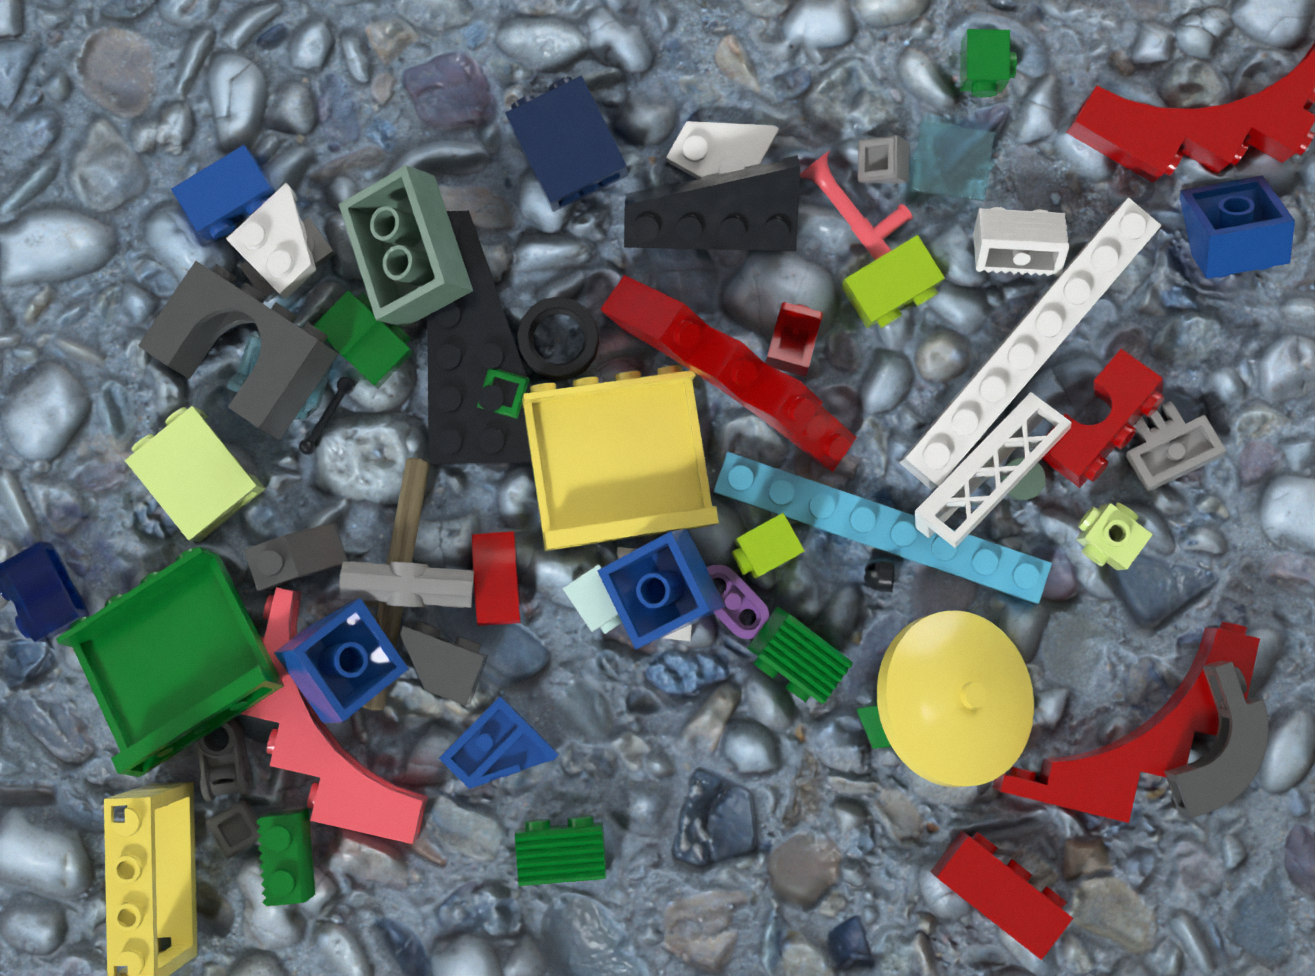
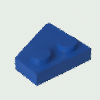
M500 696L439 759L471 789L489 783L492 780L521 772L524 769L553 761L559 756V753Z

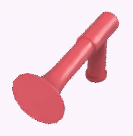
M828 151L800 173V178L812 181L826 194L851 226L853 233L874 260L891 251L884 239L904 223L912 220L913 216L905 205L900 204L894 212L873 227L868 219L863 217L832 176L828 166V155L830 153Z

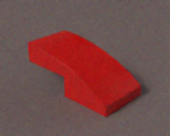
M515 532L472 534L477 625L489 626L521 623Z

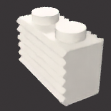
M993 207L991 209L979 208L973 232L976 270L978 272L985 270L988 273L991 271L996 273L1003 271L1006 274L1011 271L1013 274L1020 272L1022 275L1027 272L1030 275L1037 273L1039 276L1044 273L1047 276L1054 274L1056 277L1061 275L1069 250L1065 213L1048 212L1043 209L1018 211L1006 210L1002 207Z

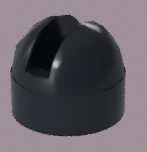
M877 558L867 563L864 575L866 584L872 590L892 593L895 559Z

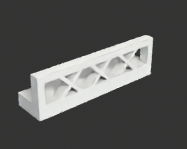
M1030 392L915 510L916 529L927 538L937 533L956 548L1071 428L1072 422ZM1043 418L1055 426L1047 436L1028 437L1042 422ZM1036 446L1035 449L1030 453L1029 447ZM1017 447H1023L1024 460L1018 466L999 467ZM1000 476H1008L1002 483L1000 482ZM988 477H995V490L989 496L970 497ZM971 506H979V507L971 514ZM959 507H966V520L955 532L944 524Z

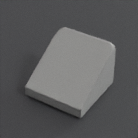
M898 135L858 140V182L908 183L909 142Z

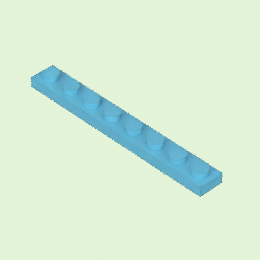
M728 451L713 492L776 515L784 513L786 518L1035 604L1040 602L1052 565L1051 562L969 534L954 548L937 533H934L930 538L916 529L914 515Z

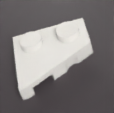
M687 121L669 151L666 162L696 179L716 173L720 175L742 170L747 166L762 163L779 132V128L774 125Z

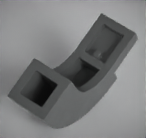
M1216 661L1202 666L1219 717L1218 733L1212 747L1198 760L1164 771L1178 814L1188 818H1194L1217 810L1238 797L1254 779L1265 756L1269 735V722L1264 699L1244 698L1243 693L1247 692L1246 681L1241 670L1238 667L1234 668L1233 662Z

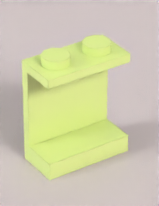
M191 406L189 409L182 407L172 413L165 421L167 426L157 435L149 434L135 443L131 449L134 453L124 461L189 541L201 542L266 488L255 475L247 473L205 421L208 418L205 412Z

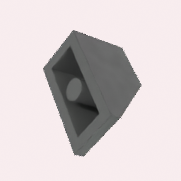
M336 523L290 533L244 549L257 591H271L276 589V587H282L342 566L343 562H349Z

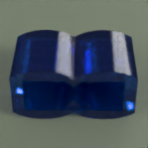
M39 541L0 563V594L5 600H12L18 614L15 617V623L25 638H31L34 642H46L68 630L74 621L90 616L83 598L71 581L67 568L52 543Z

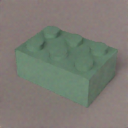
M405 165L339 203L377 321L407 327L473 291L434 175Z

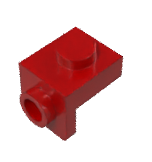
M783 302L779 310L765 363L775 369L806 377L823 313L810 309L805 305Z

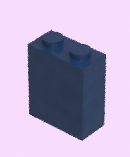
M582 75L573 80L571 77L559 79L550 85V91L536 98L533 95L520 98L511 105V110L505 112L511 130L552 212L628 176L627 165Z

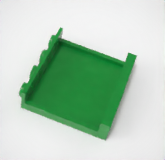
M202 547L191 548L182 552L176 557V562L162 571H155L141 579L139 586L128 593L110 598L106 601L103 609L92 616L82 617L74 621L69 626L70 630L56 638L58 644L72 647L119 747L120 753L112 757L111 760L117 773L122 775L141 777L284 687L220 556Z

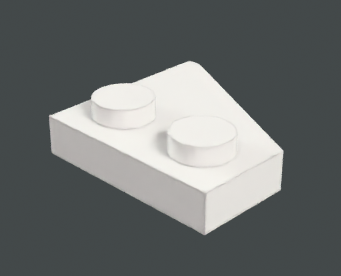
M287 183L226 238L285 300L317 271L312 252L307 246L306 241L308 237L305 226L299 217L295 202L297 201L296 194Z

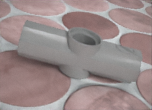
M356 561L343 562L340 574V599L355 600L361 598V600L386 602V605L425 608L426 605H440L442 607L472 608L474 571L429 568V564L389 562V565Z

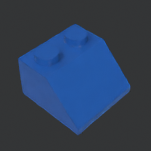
M1263 175L1180 190V202L1191 255L1206 279L1222 278L1230 274L1265 270L1273 266L1290 264L1295 220Z
M688 529L670 531L597 570L635 650L683 629L726 607Z
M361 598L353 600L306 627L274 652L323 723L344 722L409 669Z

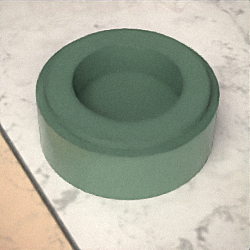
M1024 457L1014 459L1005 466H1018L1024 460ZM1037 463L1007 495L1019 501L1029 500L1039 495L1046 482L1043 467ZM1000 476V482L1002 483L1008 476Z

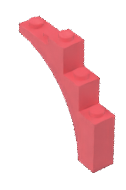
M276 587L275 594H269L265 603L263 618L268 620L265 636H260L284 687L241 714L279 723L278 729H272L267 743V754L272 755L269 766L320 777L319 783L314 782L308 796L307 808L313 809L310 821L413 844L419 839L428 796L398 787L368 770L340 745L331 731L321 721L274 654L275 651L298 634L297 622L302 593L297 590Z

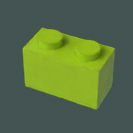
M916 235L845 278L841 288L865 327L868 329L878 323L882 329L903 316L899 309L913 301L919 307L937 296L939 292L936 287L941 284L945 277L920 237Z
M781 513L736 538L734 543L737 549L733 550L731 554L742 574L751 572L755 579L805 552L786 516L784 513Z

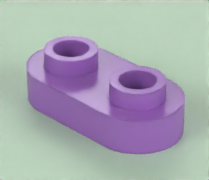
M725 565L707 567L712 580L714 578H721L726 584L725 591L720 594L726 607L714 612V614L736 636L744 639L755 638L770 617L765 603L731 568ZM744 609H750L755 613V621L749 626L743 625L739 620V615Z

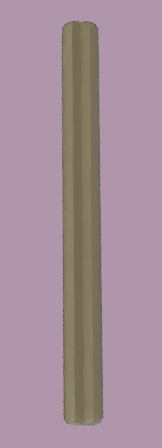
M411 457L406 460L386 565H389V562L412 563L430 467L429 462L424 459ZM380 601L376 622L396 649L404 606L386 605V602ZM389 685L366 703L363 708L375 711L383 710L386 704Z

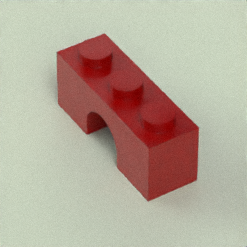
M1123 349L1117 352L1093 380L1094 395L1103 400L1111 409L1108 417L1098 424L1084 425L1065 413L1063 416L1072 422L1071 428L1042 457L1044 462L1079 488L1088 479L1094 482L1103 473L1109 463L1106 460L1107 456L1115 447L1119 449L1124 448L1137 430L1133 426L1144 414L1150 417L1164 399L1162 395L1163 378Z

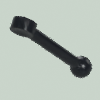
M342 377L337 381L338 391L309 437L299 443V450L302 454L310 455L315 451V441L345 394L353 392L355 384L349 377Z

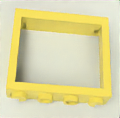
M194 782L151 783L104 799L107 976H170L198 955ZM127 805V808H125V821H114V807ZM171 937V947L161 950V938ZM117 966H126L117 972Z

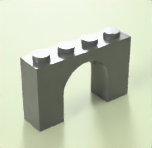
M195 261L138 346L168 367L190 379L212 345L225 331L239 324L255 323L261 337L260 355L252 372L228 408L259 429L281 440L338 353L324 344L329 336L313 325L306 322L301 329L294 324L298 316L277 302L270 309L263 304L267 296L247 283H244L242 288L239 289L233 285L237 277L215 263L210 270Z

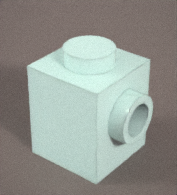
M598 564L564 587L563 590L591 632L601 628L603 633L606 634L621 624L622 621L597 570L602 568Z

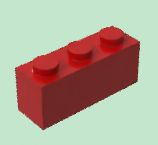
M961 831L930 872L1042 960L1073 920V917L1063 910L1068 902L1047 886L1040 892L1029 884L1028 881L1033 875L1013 859L1007 865L993 855L998 847L980 833L976 832L971 838Z

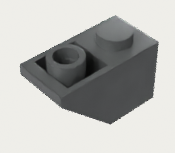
M421 621L416 622L415 628L403 626L400 633L401 638L425 691L465 706L471 704L489 656L479 652L481 644L461 636H457L455 643L439 637L441 629Z

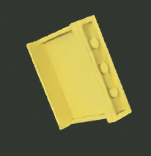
M671 365L658 368V375L641 377L640 371H629L616 374V381L599 383L598 377H586L573 380L574 387L561 389L556 388V383H543L531 386V393L523 394L522 402L545 551L663 534L675 530L709 527L719 523L716 506L712 507L692 381L696 375L693 371H683L682 365Z

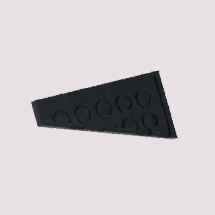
M469 210L447 211L473 291L427 315L429 465L532 464L523 403L518 419L494 412L500 409L502 405L512 408L519 384L495 377L492 386L483 388L488 369L497 368L527 377L471 214ZM529 383L527 386L526 393H531V386ZM478 401L482 408L477 407Z

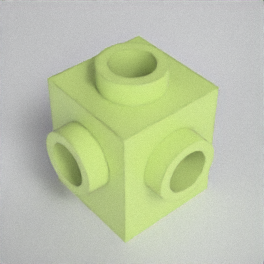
M1108 503L1100 505L1098 509L1092 506L1085 513L1078 524L1082 531L1075 540L1084 546L1082 553L1094 563L1100 566H1104L1107 563L1116 570H1126L1153 534L1136 522L1139 517L1130 508L1121 503H1116L1115 506Z

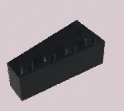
M798 155L783 158L782 161L762 165L760 163L747 166L745 169L720 175L716 173L693 181L676 182L627 193L624 208V248L796 251L800 184Z

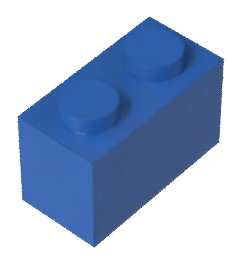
M242 145L171 188L197 233L207 241L211 238L215 240L221 239L232 233L236 229V223L247 216H251L276 192L255 156L245 145Z

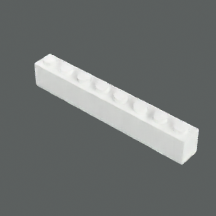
M1127 198L1117 207L1062 271V274L1055 279L899 463L930 490L939 487L1162 225L1130 198Z

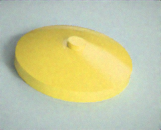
M943 611L926 615L908 624L895 636L881 662L877 681V704L880 721L895 753L917 775L932 783L946 787L977 786L1000 777L1018 760L1028 742L1033 724V688L1021 654L1010 638L995 624L981 616L965 611Z

